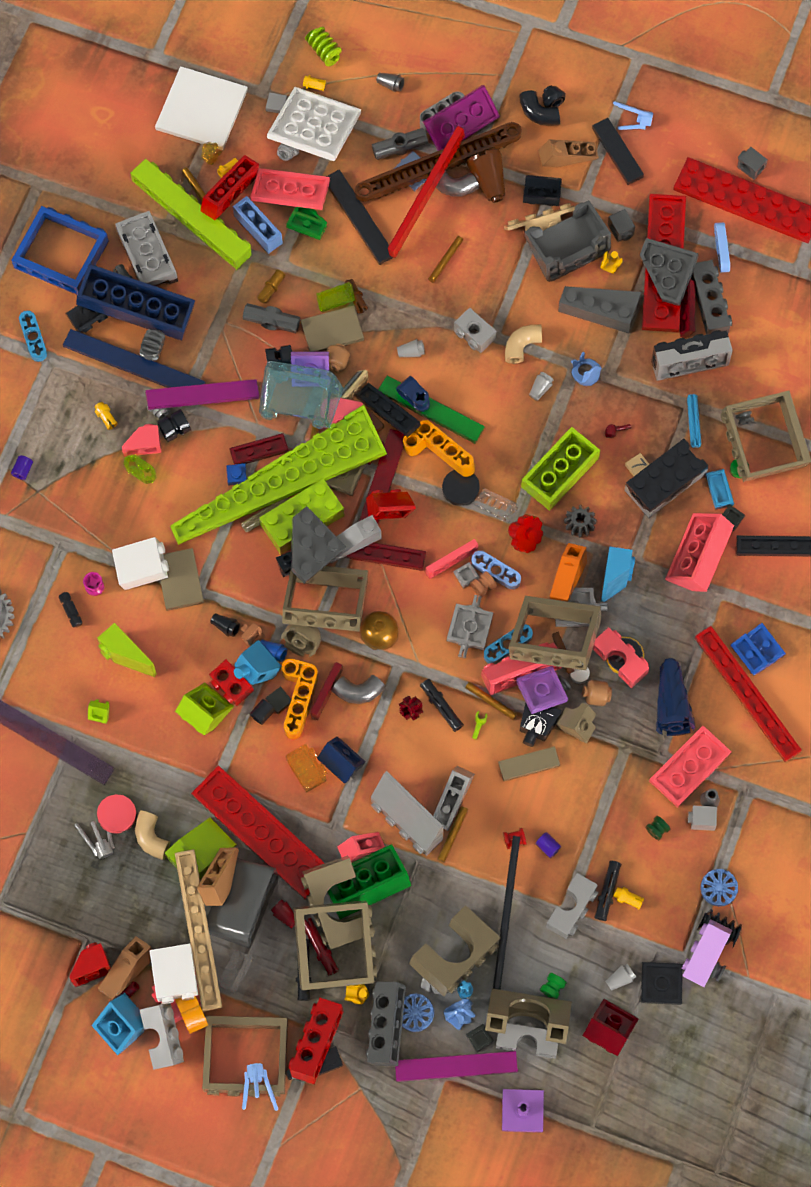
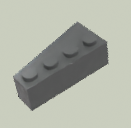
M565 286L559 301L558 312L629 333L640 302L641 292Z

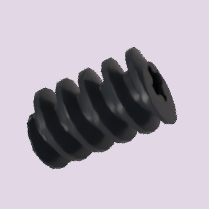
M712 909L707 913L705 912L697 930L699 931L704 923L708 924L711 919L732 930L725 945L732 941L734 947L742 931V924L735 928L734 920L728 924L726 916L720 920V913L713 916Z

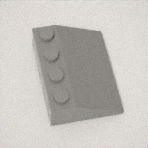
M386 771L371 796V806L377 813L382 812L386 816V822L392 827L395 825L400 830L399 834L406 841L409 839L414 844L413 848L419 854L423 853L427 856L443 841V825Z

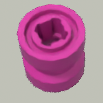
M90 572L85 575L83 584L86 592L91 596L100 595L104 591V583L100 574Z

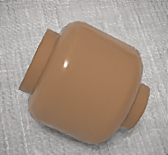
M342 344L330 345L326 352H329V371L337 373L346 368L350 353Z
M590 680L587 686H583L582 697H585L587 704L605 706L611 700L612 688L609 687L607 682Z

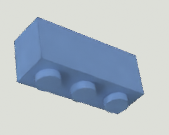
M248 196L233 206L234 217L268 254L283 244L282 233Z

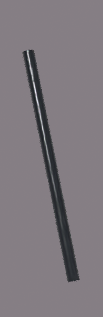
M513 836L500 929L501 938L498 944L493 989L501 990L521 838L519 836Z

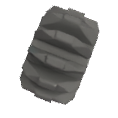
M148 329L142 339L140 356L147 360H157L163 349L165 334L157 329Z
M579 505V509L573 506L571 508L572 512H566L567 518L564 519V523L567 524L566 530H572V536L578 533L580 538L582 533L588 536L589 531H594V525L597 520L594 518L595 513L589 512V506L585 510L582 509V505Z

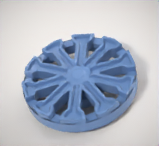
M715 869L703 877L700 890L703 898L709 904L722 907L730 904L735 899L738 893V883L729 871ZM714 873H718V880L714 876ZM722 874H725L726 877L722 881ZM729 879H732L733 881L731 883H726ZM706 884V885H709V886H711V887H709V888H704V885ZM729 887H735V890L733 891V890L728 889V888H729ZM707 892H712L710 896L706 895ZM726 893L731 894L732 897L729 898ZM714 896H717L716 902L712 900ZM721 896H723L725 902H721Z
M417 993L405 996L404 1004L408 1009L404 1008L403 1013L407 1014L403 1015V1020H408L405 1024L402 1021V1027L411 1032H419L426 1029L434 1018V1008L431 1001L424 995ZM416 998H420L416 1005ZM409 999H412V1006L408 1002ZM423 1016L428 1017V1021H425ZM412 1021H413V1023H414V1027H413V1028L410 1027ZM418 1021L422 1023L421 1027L418 1026Z

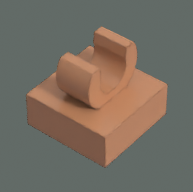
M255 623L250 627L244 624L240 628V631L243 632L241 637L248 647L265 637L261 628Z

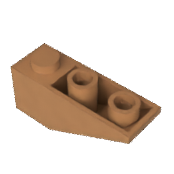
M549 139L538 150L542 166L562 167L599 158L595 142Z
M135 937L122 950L98 990L111 1000L115 999L151 962V946Z

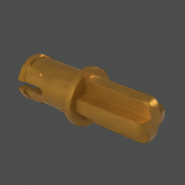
M276 269L269 281L265 282V287L257 296V299L261 303H267L272 294L277 292V287L286 275L281 270Z

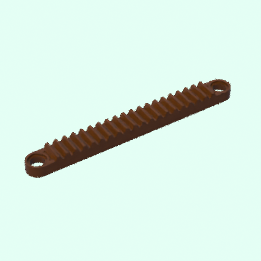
M509 122L462 141L445 171L449 168L453 169L455 166L459 167L462 163L466 164V161L476 154L481 156L485 154V151L505 148L507 145L518 141L521 138V126L516 122ZM515 129L518 133L512 136L507 131ZM444 149L358 183L355 187L356 198L361 202H367L375 198L379 199L382 195L387 196L390 192L394 193L395 190L399 191L402 187L406 188L408 185H413L415 182L427 179ZM362 188H366L369 190V193L361 195L359 191Z

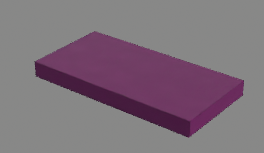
M481 85L426 119L423 123L436 149L439 151L445 148L457 126L464 129V139L500 118V115L485 85Z

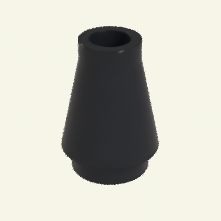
M217 613L212 616L210 621L211 624L228 637H234L240 629V623L237 622V619L221 616Z

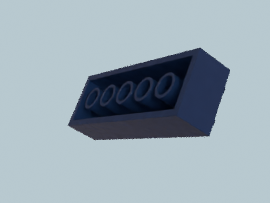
M91 264L88 265L76 300V305L146 329L160 330L166 336L181 341L195 300Z

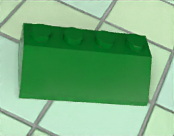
M391 844L352 862L356 877L332 886L327 891V895L331 904L365 900L368 902V905H372L410 887L411 882L404 865ZM361 909L337 911L336 914L339 919H342Z

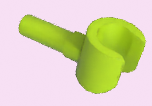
M480 711L476 713V727L472 737L476 740L481 726L487 721V713L484 719L478 717Z

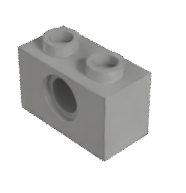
M471 308L454 322L455 334L461 339L464 338L473 350H477L480 353L496 339L497 331ZM477 330L478 333L472 334L470 331Z

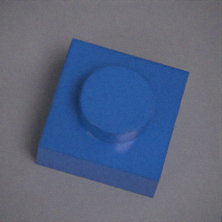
M245 464L226 465L228 486L239 485L247 480Z

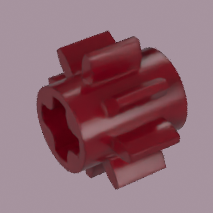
M407 696L403 698V702L399 703L400 714L406 720L412 718L414 721L423 713L422 702L416 696L413 698Z

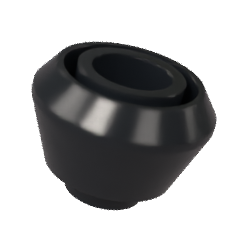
M551 85L544 89L542 98L546 108L560 106L565 101L566 93L557 86Z

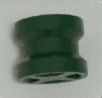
M656 816L654 821L645 827L650 835L658 841L664 833L670 831L669 825L659 816Z

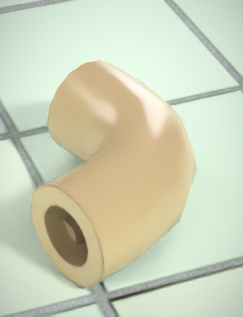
M541 324L523 326L512 333L506 342L505 361L507 363L518 364L523 362L524 347L531 343H542Z
M140 810L135 827L137 843L144 852L164 860L166 858L165 852L170 847V841L161 839L155 834L154 829L158 816Z

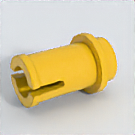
M311 75L304 77L303 86L306 89L312 88L324 92L326 80L313 78Z
M233 158V160L225 165H220L219 169H217L218 175L222 178L238 160Z

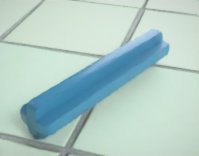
M690 394L687 396L690 442L692 448H699L701 446L698 396Z

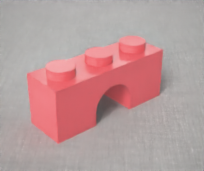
M608 627L595 639L593 650L603 661H606L613 655L622 657L625 664L619 669L618 676L632 689L648 674L649 664L643 657L639 658L635 654V649L630 644H625L621 640L622 637L616 630L612 631Z

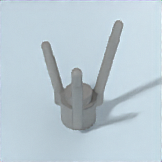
M91 821L93 831L98 840L95 843V847L79 824L75 823V827L92 849L94 856L103 859L114 853L112 849H115L111 833L107 831L108 842L106 839L102 840L95 822Z

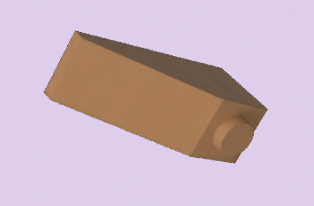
M220 848L197 886L205 906H222L231 891L239 852L238 848Z

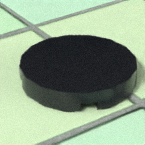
M455 470L446 475L442 484L444 497L453 505H469L478 497L480 490L479 480L475 474L464 477Z

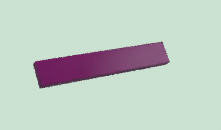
M256 379L145 391L148 410L259 399Z
M516 1051L398 1060V1066H395L396 1082L518 1073Z

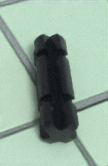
M63 592L58 598L63 603L62 606L68 619H71L69 621L72 627H79L82 625V620L80 616H77L79 615L73 601H70V594Z

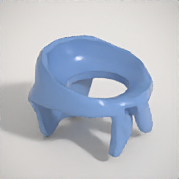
M582 352L580 360H571L573 365L571 373L574 380L580 385L591 386L599 380L602 367L592 359H584L585 352ZM589 364L592 366L583 375L579 374L578 369L581 365Z
M462 999L447 1007L443 1012L445 1020L451 1023L457 1030H460L463 1024H470L472 1017L476 1016L471 1011L472 1001L470 999Z

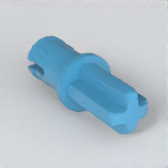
M464 980L459 984L460 986L457 988L460 998L467 999L473 993V986L470 982H465Z

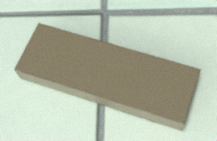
M555 746L498 761L503 781L560 766Z

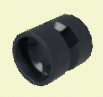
M291 345L280 346L279 350L275 347L265 349L269 373L278 372L280 368L284 370L292 369Z
M181 409L172 413L170 418L164 417L157 421L158 427L167 442L176 439L178 434L183 435L191 431V427Z

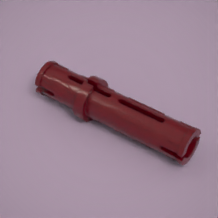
M308 918V921L304 920L305 933L318 955V961H321L327 975L331 976L332 973H337L339 968L331 956V950H328L326 945L323 944L321 935L312 918Z

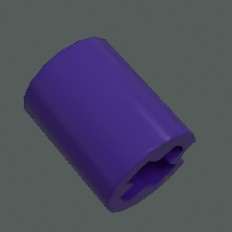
M18 456L11 475L20 480H26L33 461L26 456Z
M547 832L535 843L549 858H552L562 847Z

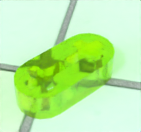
M132 454L124 459L125 469L131 475L145 484L155 481V469L146 461ZM136 461L138 468L133 465L130 467L129 462L133 463ZM142 470L145 471L146 473H148L149 471H151V472H150V473H151V476H146V477H145V476H144V473L142 472Z

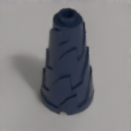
M668 658L660 666L656 731L663 735L662 730L667 731V736L685 735L690 733V727L694 731L695 720L688 701L687 690L684 686L681 666H679V662L674 658Z

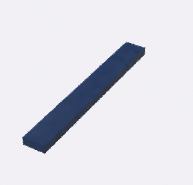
M70 329L63 343L64 348L167 388L206 384L203 380L152 360H147L144 357Z

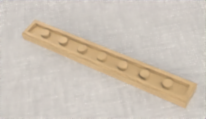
M195 850L175 853L202 1011L223 1008L205 906L197 889L200 878Z

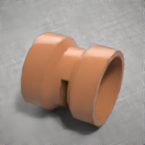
M487 571L482 573L479 579H474L470 582L475 593L481 597L486 595L488 589L493 590L497 587L495 580Z

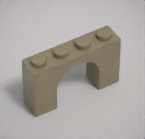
M347 855L303 871L304 877L301 878L304 889H309L311 896L307 898L310 906L324 904V897L327 891L332 886L355 878L356 875L350 858ZM317 913V915H314L317 926H322L324 932L320 934L323 944H328L330 950L363 938L361 914L346 919H336L328 913ZM369 917V925H373Z
M466 905L452 918L449 927L467 943L470 952L469 958L459 963L448 962L441 958L429 945L424 944L412 956L409 962L443 996L449 992L451 994L455 992L460 986L458 983L462 979L466 981L473 973L471 970L475 966L479 968L486 960L484 957L488 953L492 955L499 947L497 944L501 937Z
M492 989L485 1031L505 1034L509 1019L516 1016H529L542 1021L546 1025V1041L566 1044L572 1002Z

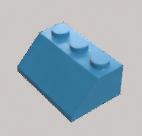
M609 547L601 597L602 602L607 601L627 586V581H631L635 564V557H632L633 550Z

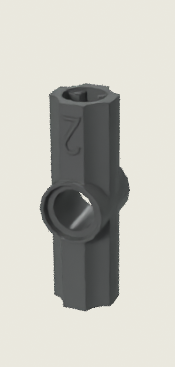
M423 128L405 134L398 132L392 138L372 144L374 156L379 160L394 154L404 155L410 149L428 144L427 134Z
M247 303L243 311V320L261 324L262 327L268 330L281 329L292 333L298 331L300 317L283 313L276 307L268 306L264 308Z

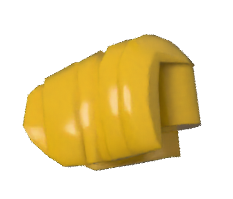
M606 251L600 268L614 274L622 264V258H619L616 251H613L611 254Z
M366 985L346 986L344 1000L362 1005L369 996Z

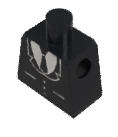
M525 703L520 724V731L526 734L523 743L533 747L536 739L545 741L560 718L562 710L551 707L531 714Z

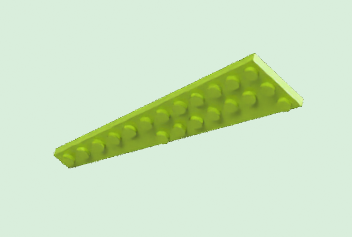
M362 405L338 423L330 425L327 430L320 434L317 433L311 440L298 445L292 451L287 452L247 477V480L239 485L236 484L228 492L220 494L209 504H204L196 511L191 512L172 524L170 527L178 545L297 494L323 478L327 481L387 455L365 406Z

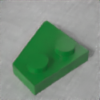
M295 207L286 223V228L320 240L327 228V222L314 209Z

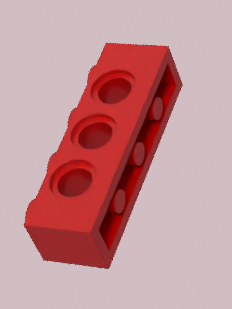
M244 155L203 197L200 211L216 220L256 179L259 163Z
M320 997L317 1004H313L310 1022L307 1021L303 1030L305 1034L303 1039H299L296 1046L295 1058L292 1057L289 1062L288 1068L293 1078L315 1085L343 1016L342 1004ZM320 1020H327L323 1025L318 1024ZM313 1038H319V1039H320V1040H319L318 1042H316V1043L310 1042L311 1039H313ZM305 1056H312V1059L309 1061L303 1060Z

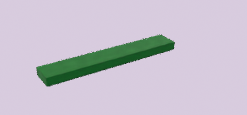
M388 375L378 389L380 392L396 403L476 444L485 426L430 397V407L424 412L415 410L396 391V387L401 382Z

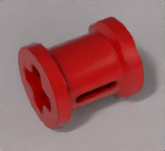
M519 828V831L511 833L503 832L507 850L511 848L513 836L521 837L520 844L527 845L523 828Z

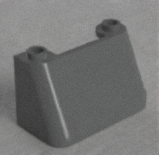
M589 200L577 204L572 217L542 231L540 227L532 226L525 231V238L547 281H554L604 256L606 251H610L611 232Z
M237 858L231 891L222 906H211L209 914L206 915L209 934L249 948L252 942V933L255 931V924L268 891L271 889L270 883L274 884L277 878L276 868Z

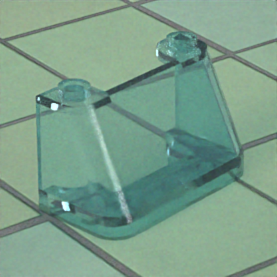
M268 361L264 369L259 413L267 420L276 418L277 414L307 418L314 427L319 429L323 427L330 428L343 387L337 377L330 371Z

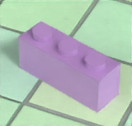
M711 919L708 924L704 923L699 932L702 935L700 941L695 940L690 950L694 954L691 960L686 959L682 967L685 970L683 977L705 987L732 930Z

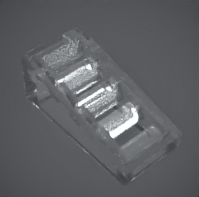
M483 488L474 502L479 508L506 523H510L518 509L515 502ZM489 496L488 501L486 502V504H484L483 502L485 501L486 497Z

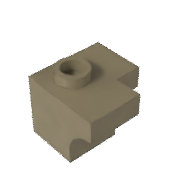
M584 703L575 709L565 707L556 724L564 733L587 743L596 728L592 723L596 713L589 705Z

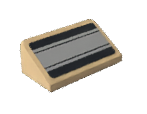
M357 371L335 397L351 400L367 382L368 371Z

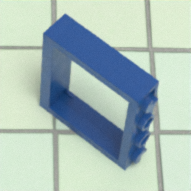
M41 206L11 261L15 269L78 295L88 265L96 266L109 239L106 231L101 228L91 227L85 221L79 222L68 214L62 215L51 207ZM45 219L97 240L76 279L24 258Z

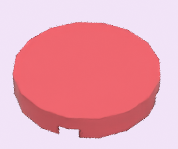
M115 794L106 797L101 801L97 809V819L100 826L109 833L116 834L130 829L136 819L135 805L124 795Z

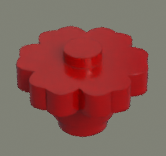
M524 514L518 518L517 522L510 524L508 533L512 537L511 545L515 550L530 553L536 549V544L541 542L543 536L540 519L533 515Z

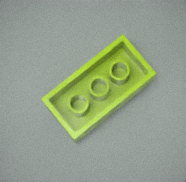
M571 427L524 476L521 488L550 511L599 459L600 449Z
M324 478L259 517L261 527L280 555L291 549L292 519L306 506L326 526L345 516L344 507Z

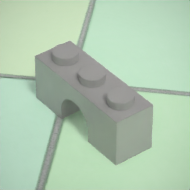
M577 873L566 894L574 898L576 902L575 908L565 911L556 907L546 927L565 939L569 935L573 936L578 928V925H576L579 918L583 919L589 910L586 908L589 901L594 902L599 893L596 891L598 885Z
M171 1003L140 1009L144 1030L152 1028L160 1036L159 1045L156 1048L149 1049L153 1070L184 1062L183 1050L180 1046L179 1033L176 1028Z
M508 1020L505 1034L498 1033L496 1049L510 1052L516 1051L517 1043L521 1039L530 1038L536 1043V1056L556 1059L558 1043L546 1041V1026L544 1029L536 1028L535 1024L524 1023L523 1026L517 1025L516 1021Z

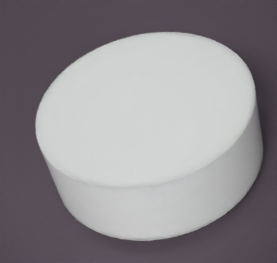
M588 667L587 670L574 669L575 672L570 673L572 681L577 684L585 683L590 675Z

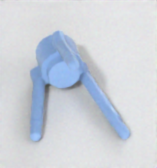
M616 101L613 102L619 108L637 113L636 122L640 123V125L618 126V130H645L646 126H651L653 112L640 110Z
M261 1063L247 1065V1072H244L245 1084L242 1109H246L249 1080L251 1083H254L255 1097L259 1098L258 1082H261L263 1078L274 1110L277 1111L278 1106L267 1076V1070H263V1064Z

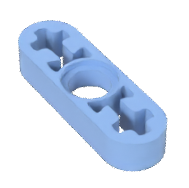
M714 223L720 273L730 272L725 223Z
M484 551L473 553L471 563L475 569L482 573L487 571L495 581L508 589H516L520 586L521 575L516 570ZM483 557V562L478 564L476 558ZM499 566L502 571L499 574H493L491 568ZM515 576L516 582L509 583V578Z

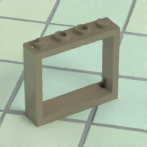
M790 390L729 405L722 410L721 420L726 424V436L728 441H731L733 447L732 456L737 460V472L739 477H742L743 482L805 467L811 463ZM779 402L797 461L750 473L732 414Z
M325 566L306 582L307 584L360 589L356 614L291 608L296 582H303L290 570L283 605L282 624L360 631L368 583V570Z
M525 596L509 644L510 659L587 670L601 622V606ZM532 615L589 624L582 651L576 652L519 643L527 616Z
M367 901L293 907L301 990L374 983V977H377L376 965H373L372 957H375V947L371 945V937H374L373 925H369V917H372L371 905H368ZM361 909L366 976L309 982L304 915Z
M206 1016L208 1026L205 1028L202 1089L204 1092H207V1095L219 1096L220 1092L227 1093L228 1096H240V1093H244V1084L210 1083L212 1027L280 1029L278 1085H271L274 1097H280V1094H285L287 1018ZM249 1084V1097H255L254 1084ZM258 1084L259 1097L260 1094H268V1097H270L266 1085Z

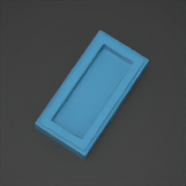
M724 469L706 473L705 477L715 510L728 507L729 504L733 506L734 501Z

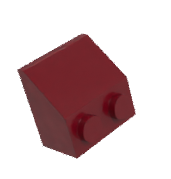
M603 999L582 1036L590 1042L601 1046L607 1052L618 1056L639 1018Z

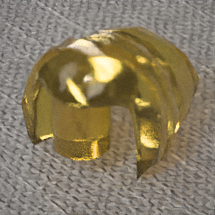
M206 142L202 147L201 158L206 163L213 165L222 154V151H215L218 149L217 143Z

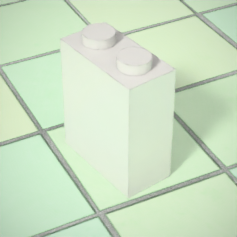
M156 537L112 550L118 582L124 590L168 578L167 571H169V566L163 556L165 547Z
M190 943L150 950L158 1002L162 1001V1004L173 1003L174 999L191 1000L194 999V996L199 995Z

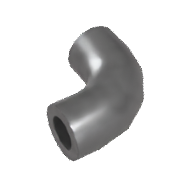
M445 171L436 188L443 194L462 197L479 189V184L472 173H468L461 178H452Z
M371 675L366 682L360 685L351 683L343 676L334 684L331 691L348 703L362 704L370 702L379 696L386 686L375 675Z

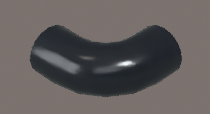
M524 91L519 95L523 112L532 122L545 126L560 125L558 106L550 108L541 106L538 102L536 91Z

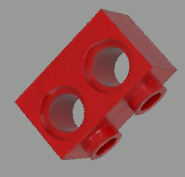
M225 659L209 674L212 679L210 683L217 691L221 689L225 693L223 697L229 704L233 702L238 706L254 689L244 677L241 679L235 677V668ZM221 674H228V678L225 681L219 680ZM235 687L241 688L239 694H232V690Z

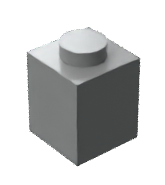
M693 805L692 810L688 811V823H691V829L715 831L717 826V807Z

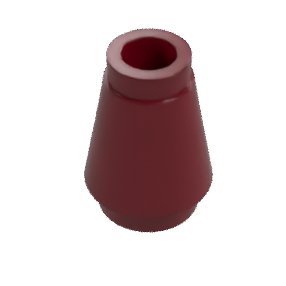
M281 899L271 911L274 917L292 929L295 926L294 912L288 902H284Z

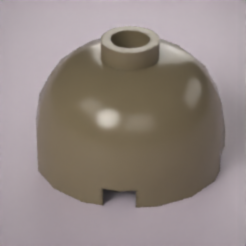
M289 624L281 636V639L283 640L284 638L286 641L285 646L299 656H304V654H310L309 657L313 656L321 642V634L317 627Z

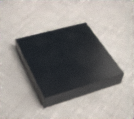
M642 962L641 1003L682 1005L683 964Z

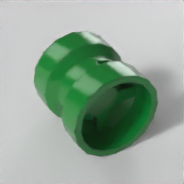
M549 973L547 977L548 982L541 986L540 991L549 998L558 999L560 995L559 989H564L567 982L558 975Z

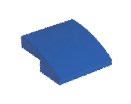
M763 623L748 634L745 633L731 644V647L753 676L786 654Z

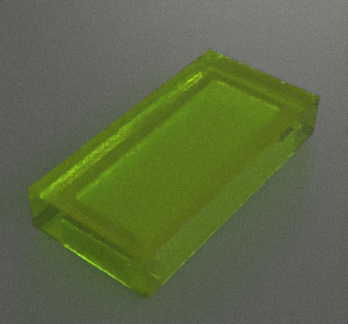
M350 282L316 294L321 312L355 301L353 287Z

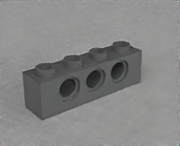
M713 260L697 262L691 275V280L695 281V295L706 335L716 330H727V333H729L730 326H732L731 315H728L726 311L728 309L726 298L723 299L722 296L723 285L721 282H718L717 278L719 276L718 267L714 266ZM704 280H709L711 283L707 284V283H704L703 281H704ZM712 296L715 300H710L708 297ZM712 313H718L720 316L715 317Z
M376 982L373 989L374 1003L371 1009L370 1041L366 1056L367 1062L375 1066H398L406 986L399 982ZM389 1000V1004L385 1008V1003ZM387 1020V1024L383 1028V1023ZM385 1040V1044L381 1048V1043Z

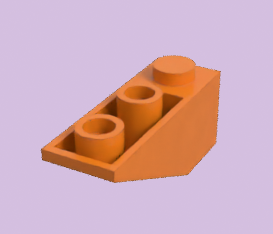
M568 543L560 560L550 599L569 601L587 564L586 547Z

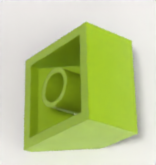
M203 683L183 696L175 712L192 725L196 731L206 735L218 726L234 706L229 704L225 698L209 685Z

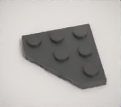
M646 238L640 257L662 301L680 306L699 255L696 252Z
M307 506L292 519L291 571L305 584L346 548Z

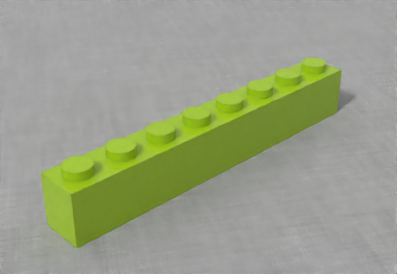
M144 159L130 173L132 181L236 270L252 256L251 245L247 240L240 239L236 231L232 228H227L221 218L218 217L216 220H213L200 211L201 205L196 197L188 195L180 184H175L172 178L167 173H162L154 162Z

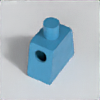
M258 640L239 656L234 664V675L238 679L244 677L249 684L253 685L274 679L282 666Z

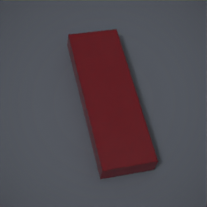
M693 280L689 281L681 302L680 337L687 338L696 332L695 281Z
M284 433L229 448L234 465L248 464L289 452Z
M334 663L310 711L311 718L318 721L332 693L331 690L343 671L342 664Z

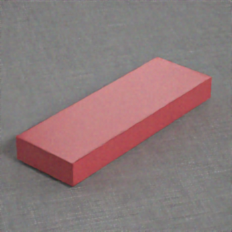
M473 539L427 566L426 575L429 579H432L471 556L474 552L478 551V543Z

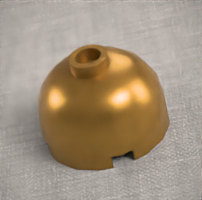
M376 611L365 617L360 632L366 646L373 650H386L397 641L399 628L397 621L392 615L384 611Z

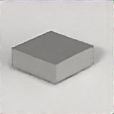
M269 92L266 111L279 113L287 101V95Z
M470 562L453 571L463 589L471 585L470 582L474 579L480 578Z

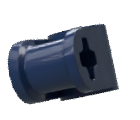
M409 376L396 387L398 394L411 404L415 410L424 412L430 407L428 392L412 376Z

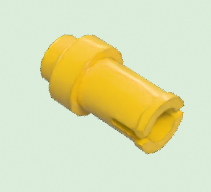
M99 402L95 405V413L102 419L107 430L113 429L112 425L114 427L118 425L110 413L108 404Z
M624 886L622 888L617 887L613 897L617 898L618 902H625L639 910L644 898L629 892V889Z

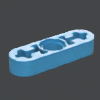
M24 311L19 316V322L28 350L34 361L41 362L47 357V350L35 314L31 311ZM29 317L32 327L28 328L25 318ZM35 332L38 334V337L35 340H30L28 335ZM35 345H38L41 351L40 355L36 354Z
M527 624L523 628V632L528 631L527 637L521 636L519 641L522 644H527L532 639L533 630ZM514 629L485 648L484 660L488 664H496L509 656V649L503 647V642L511 640ZM499 645L501 651L496 653V658H489V651L492 653L496 652Z

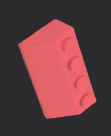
M693 513L665 580L691 591L707 592L734 525L722 514Z
M546 642L539 645L558 649L554 642L550 644ZM509 656L502 659V662L498 664L490 663L484 666L481 676L491 696L517 686L516 679L518 677L552 665L512 660ZM553 666L555 671L562 669V667Z

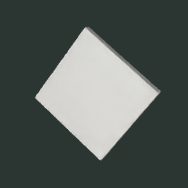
M180 66L155 129L223 150L248 87Z
M294 87L267 133V138L335 161L357 122L361 109Z

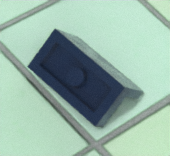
M338 736L327 742L317 757L343 783H347L353 773L365 764V761Z

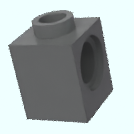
M750 147L747 151H742L738 156L737 167L755 180L766 168L768 159Z
M625 209L608 217V226L617 242L621 240L626 241L634 235L635 225Z

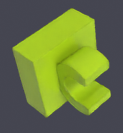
M99 699L91 700L88 705V720L107 724L109 719V702L106 701V704L100 703Z

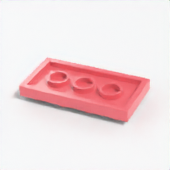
M259 168L251 193V201L322 210L330 184V177Z
M702 726L649 779V782L678 808L720 766L732 751L708 729Z

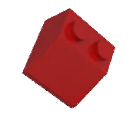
M400 489L391 490L389 493H383L382 490L372 491L366 498L368 517L373 515L375 520L406 518L416 509L409 493L401 492Z
M91 943L86 946V949L81 951L69 976L75 987L102 978L111 969L108 956L101 943Z

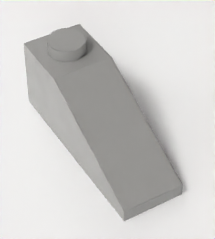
M373 515L353 524L336 536L346 548L330 563L382 539L381 529Z
M459 766L452 770L433 815L443 825V829L447 831L450 829L475 775Z

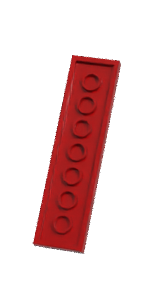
M687 157L674 185V191L809 244L811 239V205Z
M649 195L648 239L684 249L686 196ZM645 267L642 330L679 333L681 304L677 306L662 301Z
M218 765L191 793L192 796L264 863L276 868L277 875L306 900L310 896L308 888L304 889L302 884L303 871L325 863Z

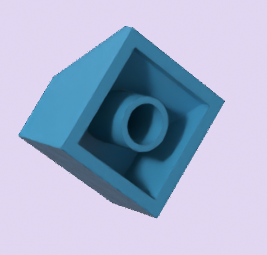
M125 993L111 1000L91 1025L117 1055L123 1052L145 1031L139 1008Z

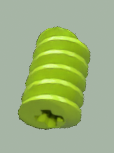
M324 27L313 29L305 36V40L326 66H332L339 60L342 49L337 47L338 44L333 42L334 39L329 37V33L325 32Z

